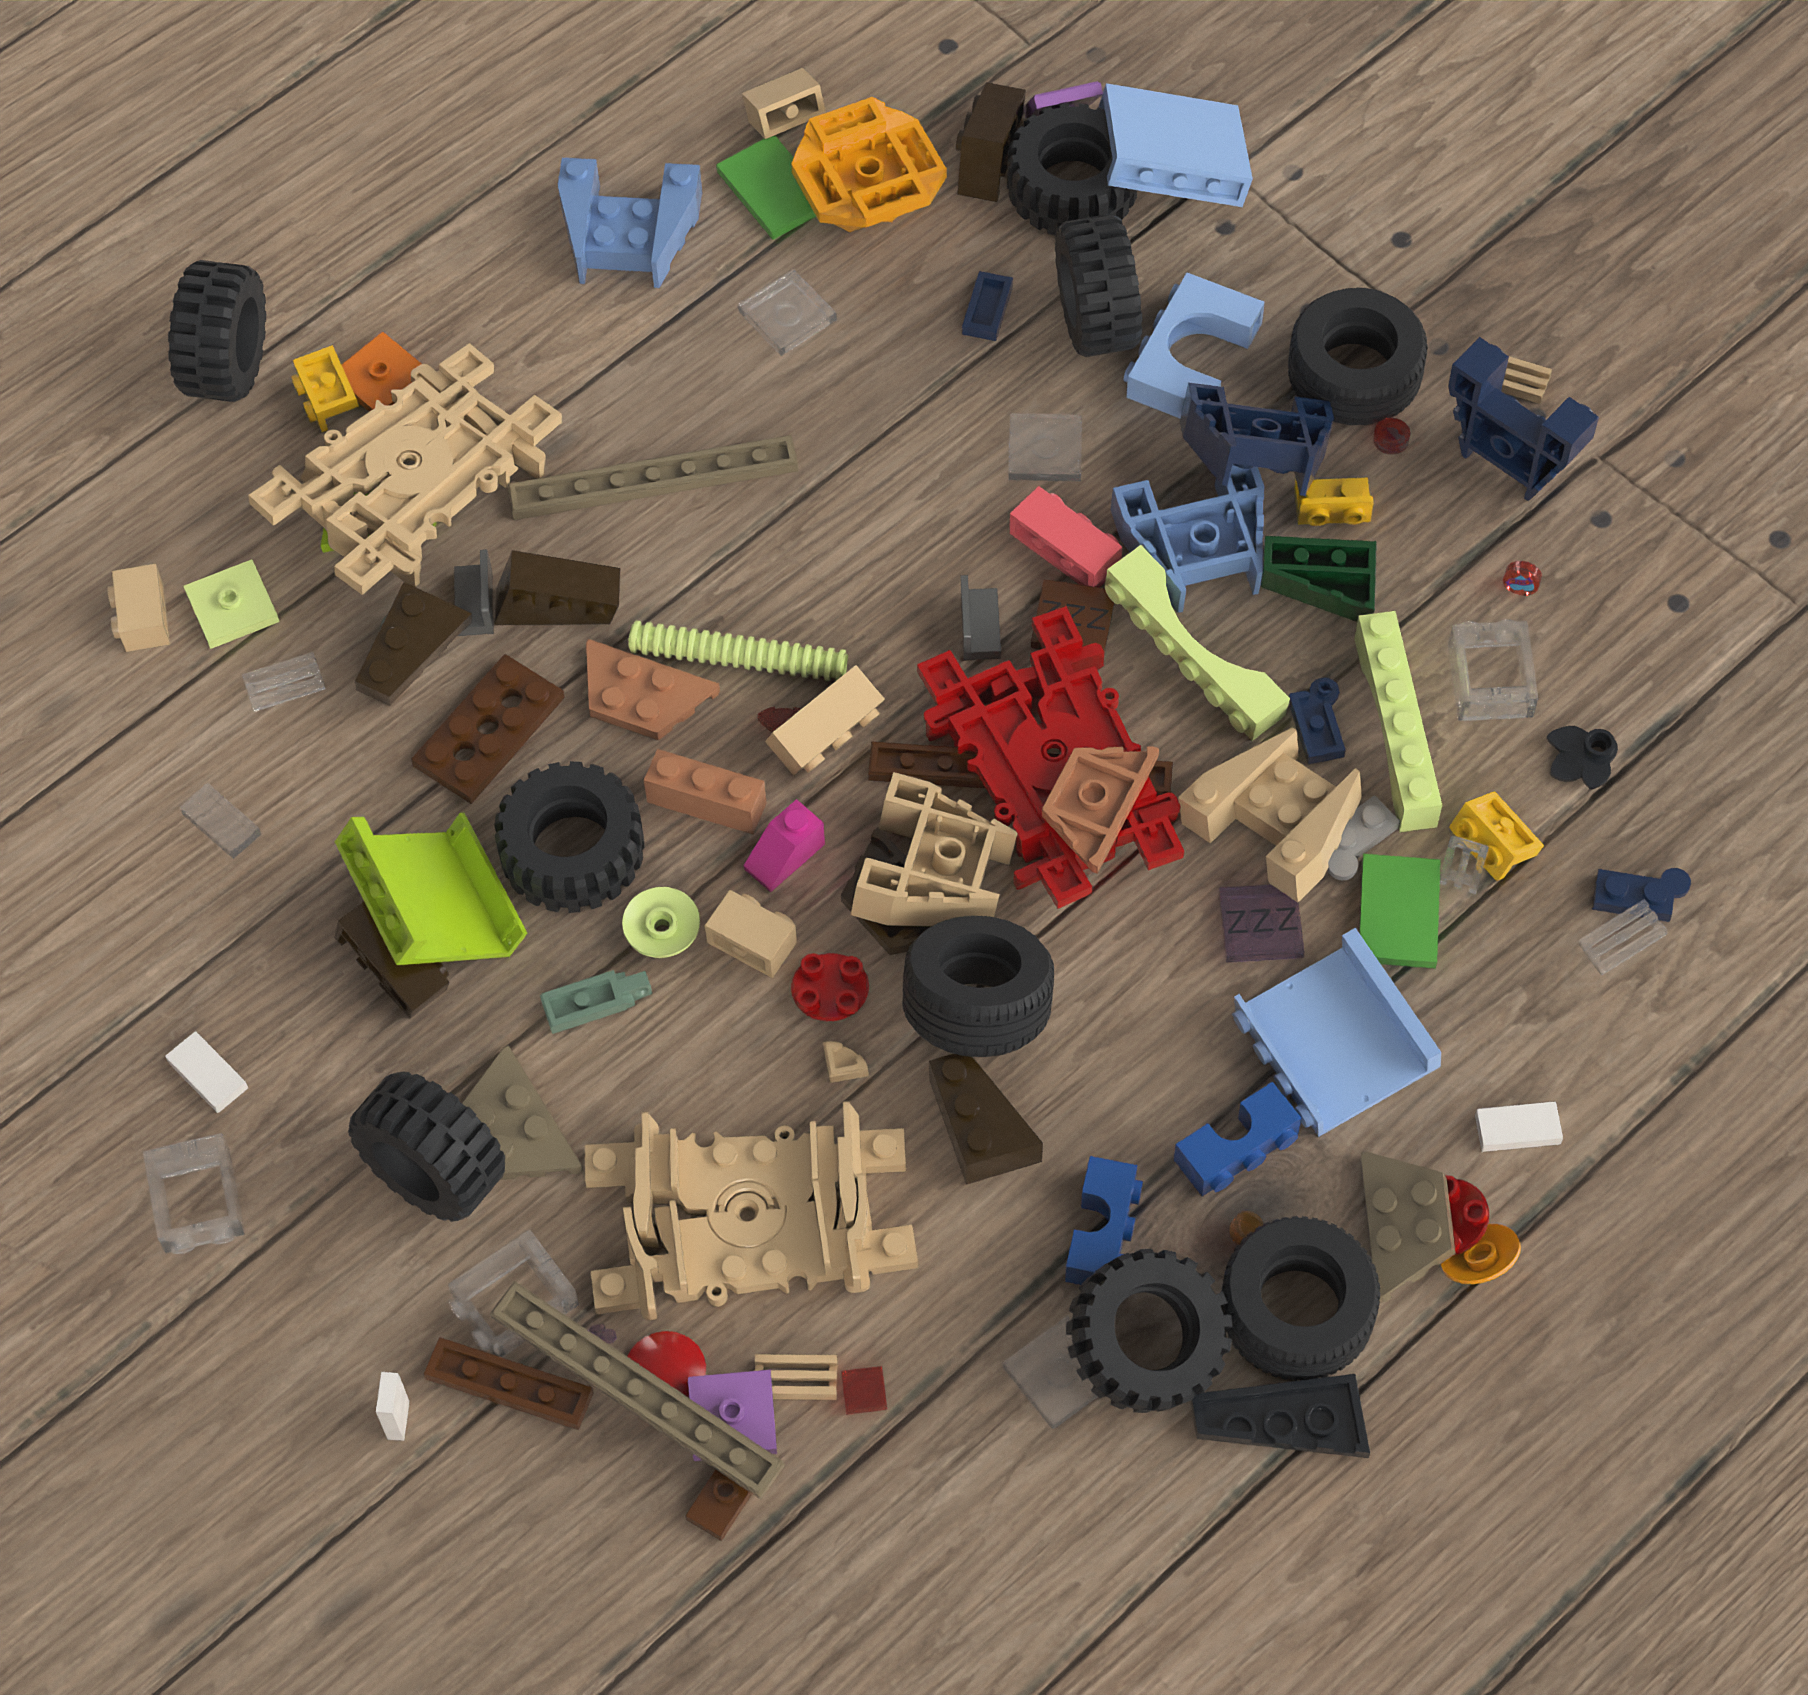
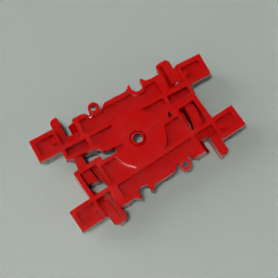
M1067 606L1032 618V628L1042 649L1030 653L1031 667L1015 670L1010 660L967 678L951 650L917 664V673L937 705L924 712L928 740L934 741L950 734L954 741V747H957L958 754L972 751L977 755L974 759L967 761V770L978 774L994 803L998 804L994 810V819L1006 826L1014 822L1012 829L1017 832L1016 853L1018 857H1023L1025 863L1042 855L1044 856V858L1014 871L1013 884L1015 888L1020 890L1041 880L1057 909L1092 894V885L1083 871L1088 869L1087 865L1042 817V808L1074 748L1104 750L1108 747H1123L1124 752L1141 751V745L1131 741L1117 710H1115L1119 704V693L1114 688L1102 690L1103 681L1097 671L1104 666L1105 652L1099 643L1083 646L1082 637ZM1040 696L1041 699L1037 706L1041 720L1040 724H1037L1032 715V698ZM990 700L991 704L984 706ZM1055 748L1059 749L1061 754L1057 757H1051L1047 754V751ZM1148 776L1103 863L1115 858L1116 847L1133 841L1148 870L1184 858V849L1171 824L1172 821L1177 819L1181 809L1175 794L1169 792L1157 796Z

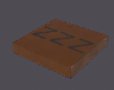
M1044 579L1036 616L1067 606L1082 637L1083 646L1099 643L1105 652L1115 603L1108 597L1104 588ZM1033 630L1031 648L1042 649Z

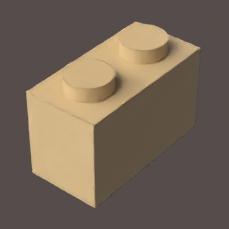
M803 68L742 93L748 121L764 139L808 122L812 117L826 113L820 84Z
M150 564L112 571L113 586H108L107 589L111 608H116L117 616L111 617L114 638H121L126 652L170 645L164 586L157 565Z
M731 890L728 891L705 924L708 944L771 978L774 977L797 943L796 925L788 916L781 912L772 913L761 907L760 903L747 894L739 895Z

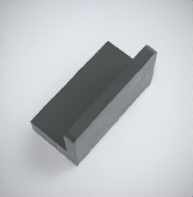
M488 549L480 550V565L454 566L455 606L472 613V623L458 636L494 634L492 568Z
M960 575L964 660L1001 659L997 588L969 589L968 575Z

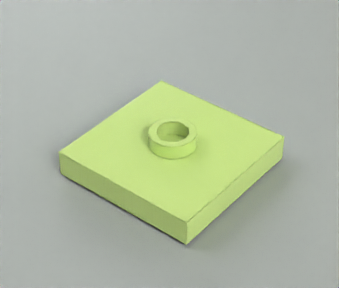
M252 559L184 585L187 597L210 649L280 622Z

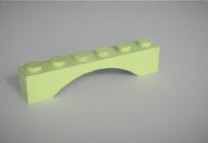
M1142 545L1107 569L1105 590L1108 597L1115 604H1121L1129 612L1133 623L1139 629H1145L1154 638L1157 648L1164 655H1170L1179 664L1182 674L1188 680H1194L1204 690L1207 700L1213 706H1219L1229 716L1231 725L1238 732H1244L1253 741L1286 716L1290 698L1266 673L1245 669L1226 662L1206 650L1192 638L1180 623L1171 605L1166 587L1165 569Z
M1396 611L1359 615L1355 633V644L1362 672L1370 685L1380 718L1387 754L1392 802L1396 817L1400 820L1399 831L1435 828L1438 826L1442 802Z

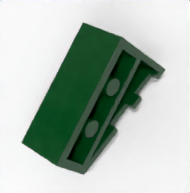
M1265 536L1261 587L1358 622L1359 615L1374 614L1377 541Z

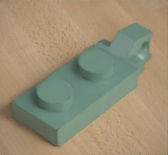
M614 970L541 993L540 998L551 1032L554 1034L625 1011L627 1008L634 1006L636 1000L651 995L652 989L646 971L626 977L625 972L615 974Z

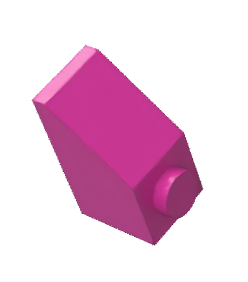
M796 799L768 824L743 865L744 870L771 893L825 845L823 822Z

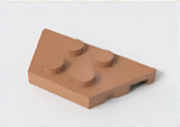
M590 639L586 642L589 712L592 718L660 740L672 731L677 723L684 722L695 713V707L709 697L713 700L720 693L719 683Z
M1150 746L1147 747V751L1124 752L1123 747H1108L1104 750L1074 748L1042 808V817L1092 872L1098 874L1159 756V748Z

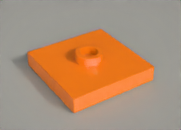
M381 332L345 361L342 367L357 402L370 412L375 408L376 400H379L386 406L395 404L392 401L391 390H402L411 384V371L422 363L388 335Z

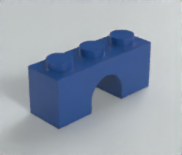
M1273 1082L1240 1102L1238 1119L1248 1132L1243 1138L1238 1140L1224 1139L1217 1135L1207 1123L1176 1143L1174 1161L1201 1196L1212 1190L1214 1192L1223 1190L1233 1181V1176L1244 1169L1247 1171L1254 1170L1264 1162L1267 1154L1276 1148L1284 1150L1297 1140L1302 1118Z
M1093 1156L1089 1157L1082 1190L1081 1208L1099 1212L1106 1218L1108 1223L1104 1228L1095 1232L1074 1229L1066 1264L1065 1282L1082 1285L1088 1277L1095 1273V1270L1113 1259L1124 1255L1121 1253L1123 1241L1131 1242L1136 1219L1129 1216L1131 1203L1139 1205L1143 1181L1136 1180L1137 1165Z

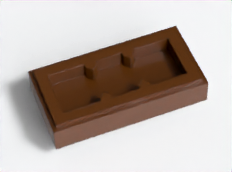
M715 1470L685 1515L686 1520L722 1541L752 1494Z

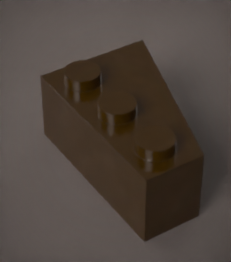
M986 82L981 95H975L972 112H967L964 130H959L956 141V150L961 151L957 195L998 202L1001 176H1006L1008 165H1004V162L1008 155L1009 144L1013 141V135L1023 121L1025 89Z
M403 582L355 680L356 690L390 706L423 673V670L437 656H440L447 649V646L472 623V613Z
M364 901L338 920L334 938L341 946L347 942L359 956L356 959L357 963L364 970L369 968L380 981L379 986L410 1019L447 990L450 983L447 979L449 972L441 962L396 965Z

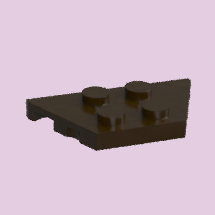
M879 827L874 829L871 834V841L864 855L860 856L852 878L848 880L841 893V902L850 912L865 858L904 868L907 857ZM856 917L889 955L907 952L910 945L925 930L932 927L892 926Z

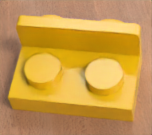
M333 345L293 360L297 373L291 376L293 385L298 396L305 394L308 400L303 402L306 415L310 423L317 421L321 432L328 430L325 419L359 407Z
M1368 477L1313 479L1305 496L1299 494L1295 480L1294 493L1298 525L1310 524L1312 526H1321L1328 523L1356 525L1362 522H1371L1374 502L1373 496H1370Z
M1495 791L1465 802L1449 826L1454 835L1496 881L1503 879L1513 865L1537 856L1544 847L1541 841Z

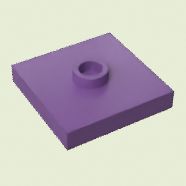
M1097 81L1034 95L1024 106L1025 117L1027 119L1032 115L1039 116L1041 110L1051 107L1052 110L1057 109L1060 104L1069 103L1070 107H1079V103L1091 105L1103 95L1101 82Z
M771 1370L688 1377L689 1399L771 1454H777ZM693 1454L694 1461H701L700 1458Z

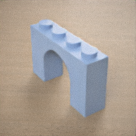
M1190 273L1185 274L1180 285L1175 283L1168 297L1169 305L1166 310L1160 309L1154 321L1152 335L1144 337L1138 352L1139 358L1136 363L1132 361L1129 363L1124 375V382H1127L1126 398L1177 418L1181 417L1188 382L1221 387V380L1180 364L1169 351L1171 346L1183 337L1193 334H1207L1248 349L1262 324L1265 303Z

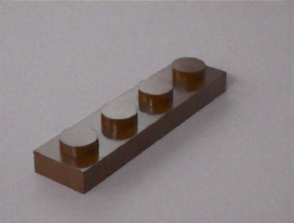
M441 1337L437 1341L424 1372L426 1380L579 1430L594 1394L593 1388Z

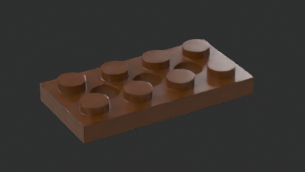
M504 654L411 758L412 765L472 804L565 698L564 691L507 654ZM510 696H517L522 699L519 705L510 708L503 706L502 702ZM488 722L498 725L497 730L491 734H483L478 731L481 725ZM462 749H471L475 752L474 756L469 760L460 761L455 758L457 752Z

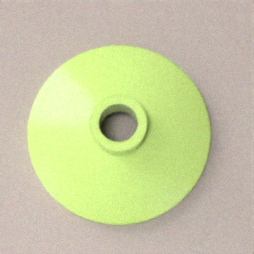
M655 887L639 893L629 902L623 914V932L628 943L639 953L654 958L671 957L683 952L694 942L700 928V916L696 904L684 892L670 887ZM660 925L669 927L666 931H656V928Z

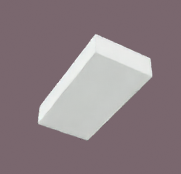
M196 1031L165 1056L168 1063L217 1113L248 1089L246 1082Z
M1556 1102L1476 1110L1475 1119L1482 1152L1560 1145L1562 1143L1563 1135Z
M381 1372L376 1414L388 1440L404 1441L410 1401L399 1374Z

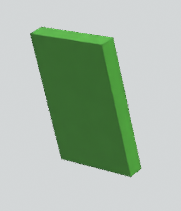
M775 135L763 139L716 164L717 173L772 240L816 217L792 174L791 163L794 157Z
M1363 853L1359 934L1380 964L1436 969L1441 859Z

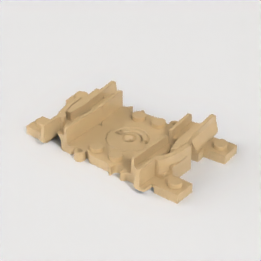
M469 343L441 362L437 372L428 364L417 366L411 371V384L402 390H391L392 401L395 404L386 406L379 400H376L375 408L348 426L345 436L342 437L338 430L327 431L324 435L325 446H319L305 456V470L300 478L304 482L303 484L281 465H278L272 471L273 478L248 495L249 503L272 525L277 524L300 507L325 528L328 533L329 546L344 556L334 566L335 575L363 595L388 572H392L404 582L417 587L420 584L421 544L427 539L437 538V529L432 524L443 522L450 527L451 518L477 496L476 489L479 486L485 493L494 492L498 487V483L506 488L507 484L510 483V476L519 469L517 466L536 479L542 478L544 476L546 455L535 445L562 423V414L534 395L513 414L509 415L480 395L473 387L494 373V363ZM415 461L413 465H405L403 462Z

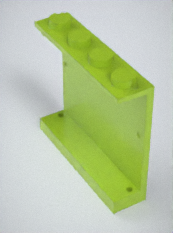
M459 813L446 832L373 835L365 817H351L334 841L396 965L510 957L527 935L522 921L465 813Z

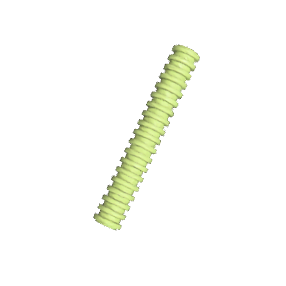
M639 620L632 624L629 633V649L634 654L639 650L642 651L643 655L653 652L655 657H659L660 654H664L665 658L669 659L674 655L677 660L687 657V660L693 662L696 658L700 663L710 660L712 665L721 662L722 666L727 667L731 663L734 668L744 665L745 669L750 670L751 667H755L756 671H762L763 668H766L768 673L778 670V673L782 675L788 671L791 676L801 673L803 678L813 675V679H819L820 676H823L825 681H830L831 678H836L837 681L847 670L848 654L845 649L835 652L834 648L829 647L828 651H825L822 646H818L816 649H812V646L806 644L805 648L801 647L800 643H794L793 646H790L788 641L778 644V641L774 639L768 643L765 638H760L759 641H755V638L749 636L748 639H744L743 635H737L736 638H733L731 633L721 636V633L717 631L711 635L708 630H703L702 633H698V630L692 628L691 631H687L686 627H680L679 630H676L674 625L664 628V625L660 623L655 627L652 622L642 625Z

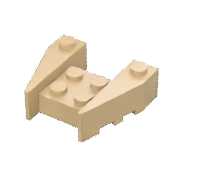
M1292 727L1206 771L1178 797L1181 806L1182 825L1209 843L1216 839L1237 819L1274 844L1276 847L1266 856L1268 882L1296 902H1299L1324 877L1331 855L1334 850H1337L1342 840L1341 835L1348 820L1352 819L1362 795L1360 771L1355 768L1336 787L1296 761L1299 758L1297 730Z
M893 772L884 800L879 828L913 839L904 868L865 858L855 890L851 915L892 926H934L948 919L972 915L994 917L1000 894L980 889L988 860L1010 865L1017 832L996 819L990 822L971 811L972 806L961 799L956 803L942 795V789L931 782Z

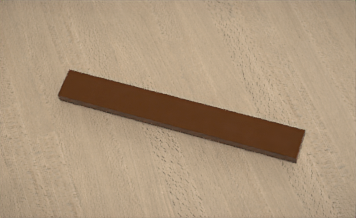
M871 741L868 781L891 782L893 772L928 781L934 785L985 788L978 774L967 770V761L977 756L972 751L958 754L957 747ZM1047 753L1051 757H1057L1060 755ZM1156 761L1149 774L1157 796L1171 793L1173 762Z

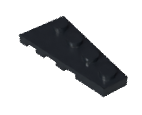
M1356 1374L1203 1392L1190 1400L1197 1439L1369 1458L1370 1456Z

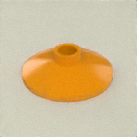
M1488 1224L1485 1234L1475 1246L1466 1252L1451 1256L1441 1263V1267L1445 1275L1455 1282L1462 1284L1484 1283L1499 1277L1514 1265L1520 1254V1241L1516 1233L1509 1227L1500 1224Z

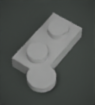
M1375 795L1356 809L1352 819H1349L1341 835L1342 840L1337 850H1334L1331 855L1327 870L1337 880L1343 881L1353 878L1358 869L1357 859L1399 828L1400 820Z

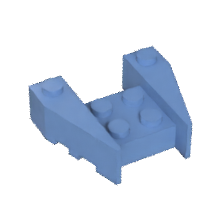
M562 157L558 191L580 284H585L587 268L652 272L654 288H660L670 270L671 261L677 251H681L688 231L691 227L694 228L699 219L702 198L700 165L665 163L660 199L599 196L600 182L596 159Z
M1232 464L1227 486L1221 485L1217 479L1215 480L1218 497L1158 510L1148 480L1113 488L1110 510L1121 542L1129 552L1142 545L1165 569L1168 595L1171 605L1177 613L1183 612L1186 585L1245 572L1253 595L1259 594L1263 574L1264 484L1258 467L1243 469Z

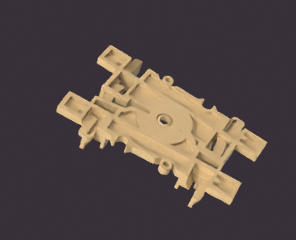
M850 1101L843 1102L844 1137H837L838 1144H834V1125L816 1126V1121H810V1133H804L798 1140H795L793 1129L783 1125L776 1129L774 1142L765 1135L724 1138L718 1132H714L713 1144L703 1148L696 1144L695 1133H691L685 1140H678L676 1128L670 1129V1134H659L658 1124L650 1116L649 1112H642V1124H638L634 1128V1142L585 1145L586 1187L625 1186L626 1201L633 1203L635 1217L634 1220L631 1206L623 1207L631 1265L591 1271L596 1315L641 1308V1315L644 1319H657L654 1282L663 1281L665 1293L673 1295L677 1303L698 1300L706 1292L708 1302L713 1306L719 1307L727 1301V1289L732 1290L736 1294L779 1288L788 1294L790 1292L788 1284L790 1279L795 1276H801L807 1280L808 1290H812L819 1282L844 1279L846 1290L850 1293L867 1291L870 1288L869 1271H872V1275L918 1268L913 1226L906 1225L872 1230L867 1197L866 1173L906 1171L904 1128L860 1131L859 1115L851 1106ZM837 1202H840V1214L837 1229L834 1230L837 1219ZM653 1203L670 1204V1206L654 1208L655 1217L653 1218ZM676 1204H680L687 1214L707 1216L679 1220ZM746 1209L752 1210L755 1216L750 1221H744L740 1218L742 1211ZM654 1228H658L661 1242L667 1254L648 1256L644 1252L642 1246L659 1247ZM717 1292L721 1293V1294L718 1295V1296H714V1295H713L714 1293H717Z

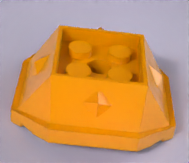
M874 97L810 118L791 163L792 174L819 222L834 224L848 232L867 228L881 222L892 223L900 215L929 206L947 178V168L918 119L902 111L886 107L884 102Z

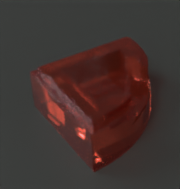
M769 707L757 714L758 721L773 733L801 709L793 707V709Z

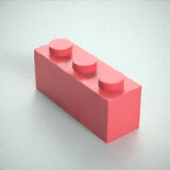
M1040 486L1010 513V534L1079 585L1100 588L1106 581L1107 569L1122 559L1123 546L1120 545L1113 535L1103 533L1092 525L1091 521L1084 514L1074 512L1064 504L1058 495L1048 493Z

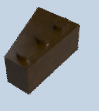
M512 550L496 588L494 625L611 624L619 607L621 568Z
M950 1054L929 1061V1081L966 1185L1042 1162L1043 1142L973 1057Z

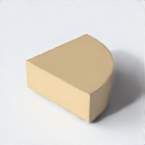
M823 1042L830 1083L869 1076L867 1064L860 1054L858 1055L839 1042Z

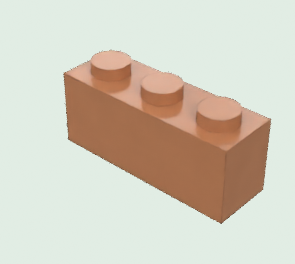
M657 749L644 778L647 803L750 834H754L767 803L763 780Z

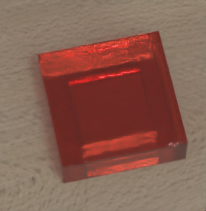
M882 1366L841 1371L846 1415L887 1410Z

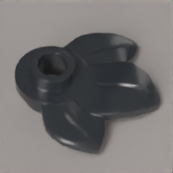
M1565 726L1553 730L1547 735L1548 742L1560 752L1551 766L1550 775L1553 778L1564 782L1576 781L1582 778L1584 784L1591 790L1607 782L1611 775L1610 763L1615 759L1618 751L1617 742L1609 731L1594 729L1586 732L1577 726ZM1600 747L1604 750V752H1598L1593 750L1592 748Z

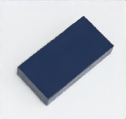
M979 271L962 325V335L997 341L1013 288V277Z

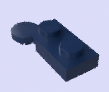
M1330 678L1316 679L1312 682L1309 692L1300 691L1289 694V707L1308 765L1345 757L1346 749L1331 706L1338 700L1340 691L1338 684Z
M1679 868L1665 870L1660 879L1598 869L1592 910L1670 922L1674 898L1684 897L1689 892L1691 878L1688 873Z

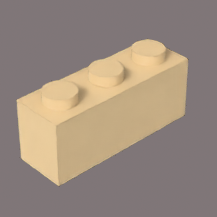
M855 665L776 729L765 742L793 776L803 768L807 773H810L825 760L821 753L830 746L835 751L853 737L849 731L859 723L864 728L877 718L880 712L876 708L885 699L858 666Z

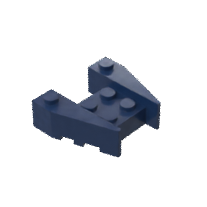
M1479 337L1452 364L1448 384L1450 396L1456 397L1457 406L1453 409L1454 419L1461 422L1462 434L1458 437L1461 455L1467 459L1474 451L1527 487L1524 499L1529 501L1594 438L1599 416L1594 414L1588 406L1579 404L1570 397L1547 420L1541 415L1534 414L1522 406L1513 396L1501 392L1509 356L1498 346L1490 344Z
M1189 382L1180 417L1184 440L1221 485H1228L1232 464L1243 469H1251L1253 467L1268 468L1273 472L1281 474L1291 471L1295 473L1301 496L1306 495L1325 457L1334 421L1329 401L1294 397L1291 412L1227 403L1224 387Z

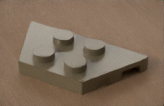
M509 1045L503 1048L462 1103L477 1114L476 1117L489 1127L491 1135L497 1138L501 1145L500 1150L505 1155V1172L500 1180L515 1179L521 1175L530 1178L546 1176V1172L569 1170L570 1174L582 1172L583 1169L580 1161Z
M1366 1151L1361 1152L1372 1264L1375 1265L1376 1273H1378L1381 1293L1379 1302L1382 1303L1391 1299L1392 1296L1390 1294L1406 1282L1411 1280L1414 1283L1423 1277L1429 1268L1434 1265H1440L1456 1253L1447 1178L1443 1172Z

